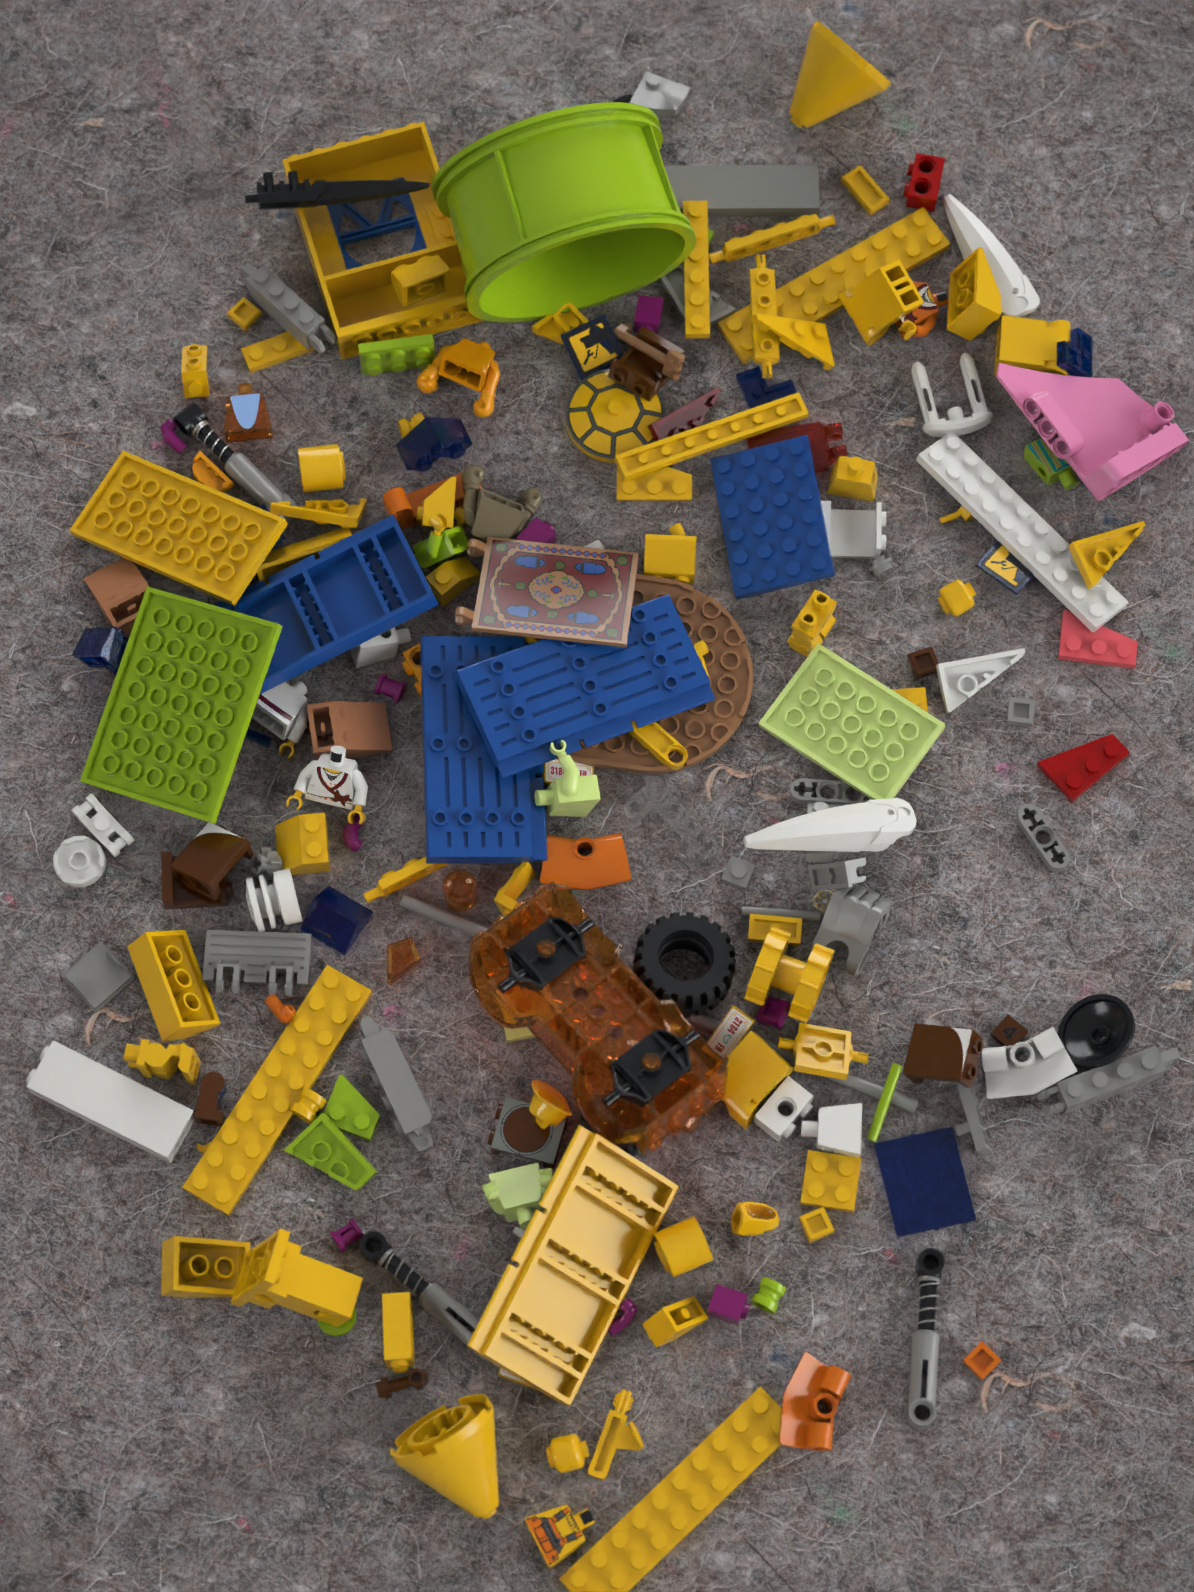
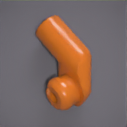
M276 994L269 995L264 1000L271 1012L282 1023L290 1022L292 1017L295 1016V1009L291 1005H283Z

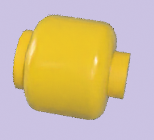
M956 579L940 589V597L937 600L946 615L951 614L954 617H958L974 607L973 597L977 594L969 582L964 584L962 580Z
M575 1433L555 1437L551 1440L550 1446L546 1447L549 1465L559 1473L581 1469L584 1466L585 1458L589 1457L586 1441H581Z

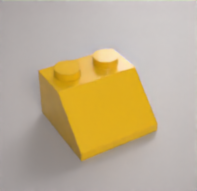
M438 254L432 257L427 255L421 257L416 263L410 265L402 264L396 267L391 272V282L402 307L448 291L450 270Z
M645 534L644 575L694 584L696 536Z
M325 813L297 815L275 825L276 849L283 861L282 870L290 868L291 875L331 872L328 825Z

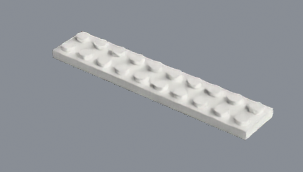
M946 434L918 454L916 461L1013 556L1028 568L1092 633L1126 608L1129 602L1103 576L1093 588L1087 589L1068 548L1070 544L956 434Z

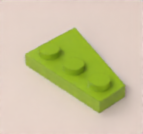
M321 1113L284 1149L287 1153L300 1158L305 1163L318 1168L356 1191H359L378 1173L325 1113Z

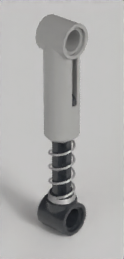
M191 402L173 417L178 428L186 436L196 437L198 441L204 442L205 448L211 449L212 455L217 456L219 462L225 464V472L263 510L270 512L271 503L289 501L291 506H297L287 494L282 493L242 453H234L230 449V444L226 445L222 441L223 437L219 438L215 434V429H210L206 414L196 403ZM277 515V516H280V517L286 519L287 523H288L291 519L294 518V517H288V516Z
M376 1231L366 1233L360 1240V1249L363 1257L370 1263L385 1267L386 1272H391L395 1280H400L404 1283V1288H409L413 1291V1296H419V1305L467 1345L472 1333L460 1324L456 1318H459L472 1331H475L480 1320L437 1283L429 1284L423 1279V1275L419 1276L414 1271V1267L410 1268L404 1263L405 1259L401 1260L397 1257L396 1252L392 1250V1246L387 1243L383 1234ZM371 1242H379L382 1245L381 1249L376 1253H370L367 1247ZM475 1353L480 1359L487 1360L479 1354Z
M934 1248L923 1250L919 1254L915 1265L920 1284L918 1287L920 1298L917 1300L919 1310L916 1312L919 1316V1321L916 1324L918 1330L912 1333L908 1411L906 1416L909 1425L917 1430H925L930 1427L936 1417L940 1335L934 1331L935 1322L938 1321L935 1319V1312L938 1309L936 1307V1297H939V1295L936 1294L937 1286L940 1284L939 1280L942 1279L945 1260L942 1253ZM927 1258L933 1259L937 1264V1268L934 1270L925 1268L923 1260ZM922 1374H925L924 1398H921ZM924 1408L928 1412V1419L924 1421L918 1420L914 1415V1410Z

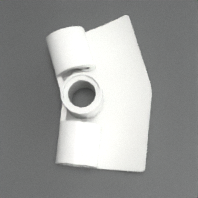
M1054 1027L1025 1042H1019L1010 1046L983 1048L982 1050L987 1099L1034 1095L1077 1072ZM1027 1050L1030 1052V1058L1026 1062H1019L1016 1060L1018 1052Z

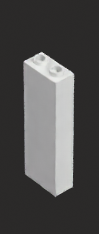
M54 1040L50 1046H46L40 1055L41 1062L39 1066L30 1072L26 1081L28 1084L26 1087L31 1094L171 1164L195 1121L194 1110Z

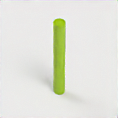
M892 1063L866 1139L875 1142L878 1139L903 1067L902 1065Z

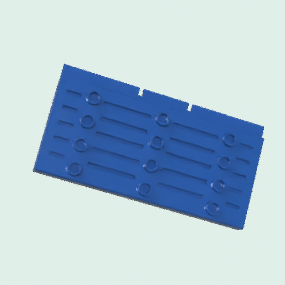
M394 514L319 551L318 553L321 558L317 560L313 554L269 576L268 581L270 583L267 585L264 580H261L247 587L235 606L223 601L213 604L214 606L283 626L260 694L439 605Z
M669 594L632 607L626 648L542 639L456 670L455 674L456 682L495 768H498L502 779L557 759L558 756L550 751L551 742H553L555 749L561 750L560 741L564 740L566 742L565 752L568 755L582 750L580 741H583L584 746L587 748L633 731L634 727L631 722H635L637 728H641L715 700V696L709 686L711 682Z
M421 636L420 665L426 863L521 864L522 862L547 861L545 806H537L534 799L536 790H544V778H535V775L544 774L543 764L502 779L498 768H495L455 679L456 670L528 645L524 637Z

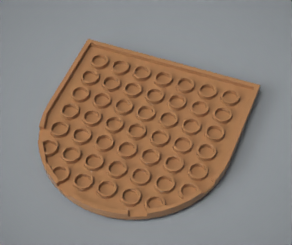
M636 574L632 607L669 594L692 644L694 645L703 640L709 650L707 654L703 655L709 675L708 678L711 682L709 686L715 696V700L656 722L687 750V761L679 769L683 770L715 754L732 738L739 728L749 706L753 688L752 658L746 644V638L732 615L713 597L710 596L709 598L702 592L694 589L695 587L677 580ZM628 732L587 748L584 746L583 741H580L582 750L568 754L576 763L598 768L642 774H664L679 771L671 770L667 765L661 763L649 752L650 750L642 746ZM676 750L668 754L672 762L679 763L682 761L683 756L676 752Z

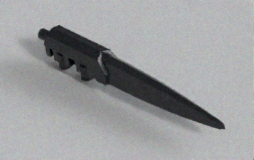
M289 171L288 184H284V181L274 184L273 173L265 172L263 173L264 185H262V182H257V193H245V203H258L259 210L313 208L316 206L362 202L427 189L430 187V183L397 180L328 182L322 180L315 181L310 185L309 179H304V183H299L298 172Z

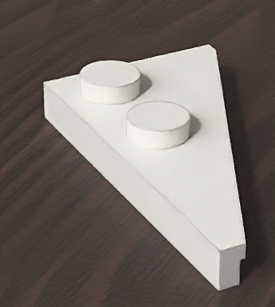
M1025 648L937 664L936 668L946 714L952 712L1022 658L1025 654Z

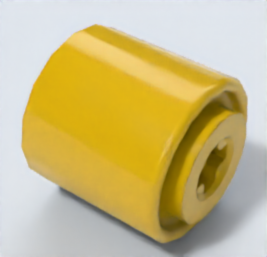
M338 444L297 448L303 493L344 488V481H346L343 451L339 450Z
M694 1216L654 1233L656 1242H653L656 1252L665 1271H669L673 1278L713 1261L708 1243Z

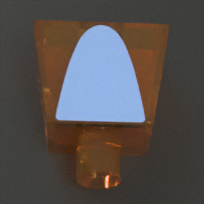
M240 383L238 385V395H229L227 397L224 421L226 443L274 438L263 393H253V385L251 383Z

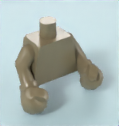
M475 464L466 467L462 474L463 492L465 493L463 511L465 523L469 526L470 533L476 536L477 540L485 544L487 537L515 539L527 527L530 518L542 502L540 491L535 487L527 488L520 494L517 502L479 488V484H481L484 476L483 469Z

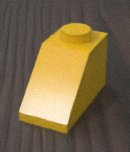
M450 477L422 501V506H417L416 521H420V527L434 528L429 524V520L434 514L441 513L449 522L445 529L453 528L456 477Z
M462 557L444 562L427 575L426 580L437 601L442 606H445L480 578L481 573L467 557Z
M694 1295L660 1309L642 1325L657 1348L674 1341L709 1318Z

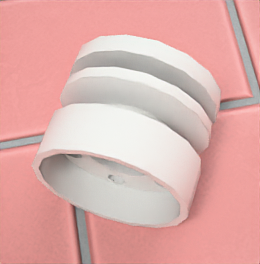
M290 868L273 872L272 885L267 884L263 875H259L261 885L259 888H255L252 877L246 879L245 895L251 919H253L259 932L265 931L263 921L265 918H269L272 929L276 928L277 915H281L285 925L303 921Z

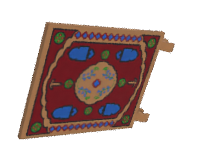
M487 537L486 544L477 539H470L468 541V556L476 558L484 555L475 611L473 612L465 607H457L455 612V623L457 625L472 624V631L627 647L639 553Z

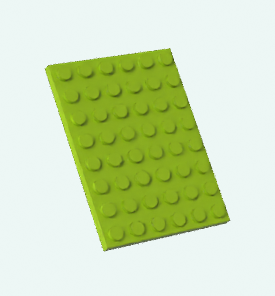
M147 586L80 782L215 824L283 626Z

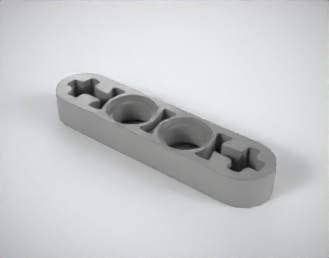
M799 778L794 780L790 786V798L797 804L807 805V802L838 804L866 802L864 801L865 795L860 793V798L857 800L848 799L846 792L854 788L844 781ZM799 786H803L804 791L809 792H805L804 796H799L797 790ZM813 786L817 787L815 793L816 798L812 797ZM824 787H829L833 789L835 795L830 799H826L821 796L820 790Z

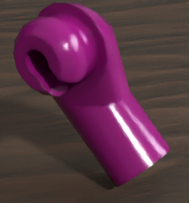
M167 419L160 426L163 439L173 450L180 454L187 444L173 433L178 428V425L173 420Z
M358 813L354 815L353 824L348 822L343 829L344 845L352 851H357L361 848L362 840L358 838V831L366 823L365 821L363 824H359L360 815Z
M630 1298L620 1304L619 1308L623 1313L613 1319L608 1329L612 1337L628 1327L638 1312L637 1305H634Z

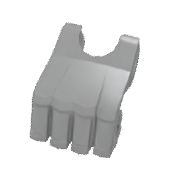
M852 884L853 887L837 889L832 894L820 928L811 946V951L816 943L830 949L840 946L848 948L849 956L846 962V969L850 975L857 976L868 959L870 953L869 946L875 930L884 929L889 917L892 901L887 898L879 900V893L870 891L867 894V888L858 885L854 889L855 885Z

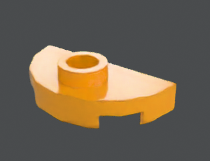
M201 451L196 454L192 467L195 481L220 492L228 491L235 486L234 482Z

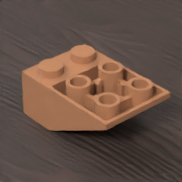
M121 558L83 578L119 641L131 634L146 587H149L135 564L130 560Z
M329 701L307 705L315 760H318L323 753L330 754L332 746L344 747L346 749L345 758L347 759L393 752L385 703Z

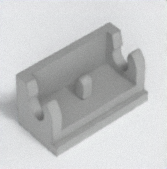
M865 857L808 865L812 891L853 887L852 884L863 882L866 876H857L856 869L866 865Z

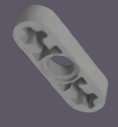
M1024 804L1021 806L1016 816L1017 824L1046 867L1052 872H1062L1068 866L1070 860L1069 852L1036 805ZM1025 812L1029 815L1034 814L1033 823L1037 827L1033 831H1030L1033 827L1032 822L1029 819H1023ZM1039 832L1047 833L1050 836V842L1040 844L1036 840V834ZM1054 844H1055V847L1053 848L1054 854H1055L1057 857H1060V856L1063 857V859H1062V861H1061V864H1059L1058 862H1054V863L1052 862L1053 853H1052L1051 850H1049V849H1050Z

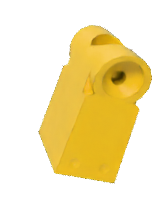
M900 260L879 268L856 286L837 293L867 346L877 342L891 325L924 303Z
M1002 315L996 330L994 375L997 374L999 363L1034 371L1068 375L1069 359L1066 347L1070 343L1071 323L1067 320H1056L1047 323L1044 320Z
M750 1031L719 1065L718 1069L702 1078L697 1083V1086L711 1099L724 1101L729 1115L746 1130L754 1120V1116L760 1106L775 1092L787 1076L793 1072L794 1067L757 1033Z

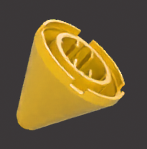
M817 20L811 27L789 110V113L792 115L790 121L800 129L803 125L809 128L886 91L891 82L853 48Z
M471 1394L458 1398L460 1403L458 1406L447 1409L445 1405H442L417 1420L394 1441L398 1448L396 1452L391 1448L390 1454L396 1465L475 1518L482 1517V1519H487L497 1512L496 1508L499 1505L494 1408L487 1395Z

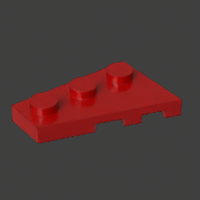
M1113 734L1039 761L1037 766L1072 803L1129 756L1130 751Z

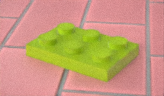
M433 334L358 344L363 375L377 376L383 372L393 371L400 373L406 369H425L435 358Z

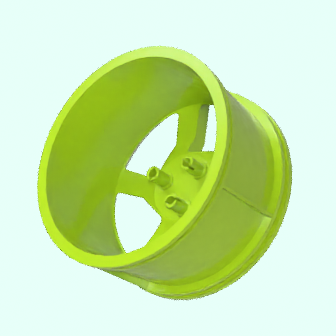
M605 102L550 111L513 123L482 137L456 153L438 170L432 181L431 188L439 210L446 217L451 218L466 278L464 286L468 311L473 316L481 320L499 323L528 322L541 320L548 315L555 314L563 305L570 302L578 310L601 305L630 294L658 280L680 265L691 254L696 244V236L689 219L681 213L660 154L663 144L661 125L657 115L652 110L632 103ZM567 307L560 313L570 312L571 310Z

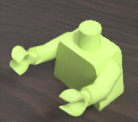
M564 740L560 741L561 750L555 749L553 742H551L550 751L558 756L559 763L564 770L563 777L555 779L550 786L545 785L547 787L546 790H536L534 795L535 804L537 806L547 805V811L550 816L586 817L601 800L597 775L579 776L578 767L571 756L565 752L566 742Z
M539 1162L488 1174L490 1182L482 1185L486 1200L496 1214H503L507 1222L518 1220L520 1228L526 1230L536 1210L544 1212L539 1203L553 1177L552 1169H540Z

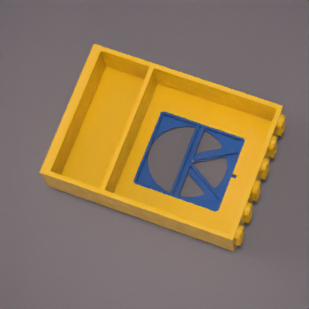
M424 122L410 123L398 129H387L379 134L372 136L364 135L357 140L339 142L331 147L316 148L308 153L294 154L286 159H282L286 184L289 183V171H297L298 182L304 183V179H309L310 185L315 181L325 180V182L397 180L430 183V187L427 189L384 198L376 225L352 206L354 203L294 209L332 332L337 337L336 345L341 360L358 356V344L428 334L435 335L484 321L473 316L467 308L464 293L466 278L451 218L446 217L454 241L438 245L424 209V205L436 202L431 186L434 176L440 169ZM394 201L402 204L411 214L410 216L388 221ZM344 214L352 218L362 229L340 234V225ZM414 226L416 228L415 242L408 254L363 265L354 260L344 248V245ZM438 254L450 270L449 290L402 307L391 282V272L402 264L410 265L416 263L421 257L427 255L432 257Z

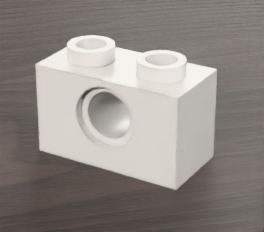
M787 1076L756 1113L753 1123L777 1142L783 1136L787 1139L797 1126L794 1123L800 1116L804 1119L812 1110L813 1095ZM788 1106L792 1109L793 1113L789 1116H783L779 1113L778 1108Z

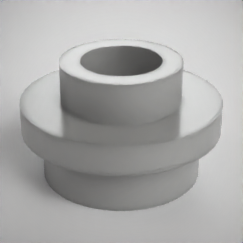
M883 555L871 561L872 567L868 569L869 572H873L874 576L877 577L892 569L891 557L886 559Z

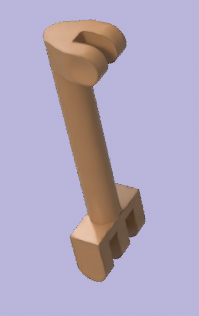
M622 323L614 330V336L664 365L662 374L672 380H679L680 373L678 372L683 367L680 363H683L685 360L683 354L673 349L668 351L666 355L630 334L629 332L633 328L631 323Z

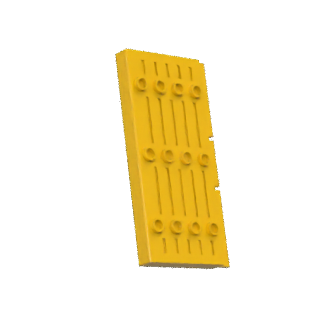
M579 1125L539 1203V1206L545 1209L542 1213L539 1210L534 1212L511 1258L517 1265L514 1267L508 1264L467 1346L476 1351L475 1353L558 1403L570 1406L654 1238V1233L657 1232L679 1186L602 1136L592 1133Z

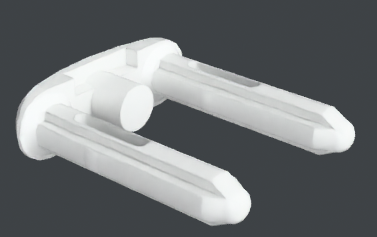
M968 353L961 355L959 364L973 411L970 417H964L961 407H953L947 411L948 421L945 418L939 419L926 369L921 362H914L912 365L911 374L925 422L922 429L930 436L944 437L946 434L960 436L972 433L986 427L993 417L992 412L987 410L974 359ZM972 386L975 387V391H976L977 398H978V401H979V402L976 401L975 394H974V390H973V387H972ZM924 395H926L930 411H928Z

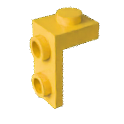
M192 344L182 348L181 375L185 398L210 396L207 374V345Z
M522 862L520 866L515 868L511 878L498 890L494 898V902L502 912V915L512 923L518 921L526 925L531 918L524 905L516 901L536 874L529 862Z

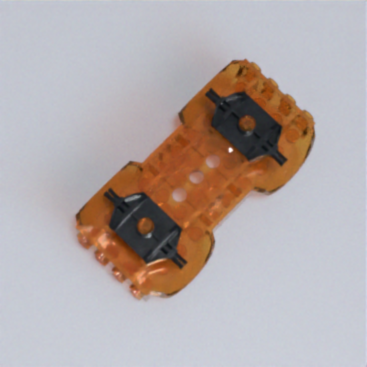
M551 882L547 886L539 887L530 899L519 902L511 913L505 917L500 916L494 921L492 927L485 932H478L472 938L469 955V976L472 988L481 1006L491 1018L505 1028L521 1029L527 1027L572 1076L573 1094L578 1109L589 1126L598 1135L614 1144L633 1143L644 1155L649 1150H657L663 1144V1139L670 1134L676 1135L685 1125L684 1123L690 1118H698L708 1104L711 1102L716 1103L723 1098L726 1093L729 1058L724 1055V1058L721 1057L704 1041L673 1000L660 1001L619 958L623 946L620 943L618 945L615 944L593 922L567 885ZM578 988L585 989L588 992L587 999L584 1001L575 1000L572 995L574 990ZM594 1007H601L606 1013L601 1017H595L590 1011ZM612 1026H619L623 1030V1035L618 1039H612L608 1036V1029Z

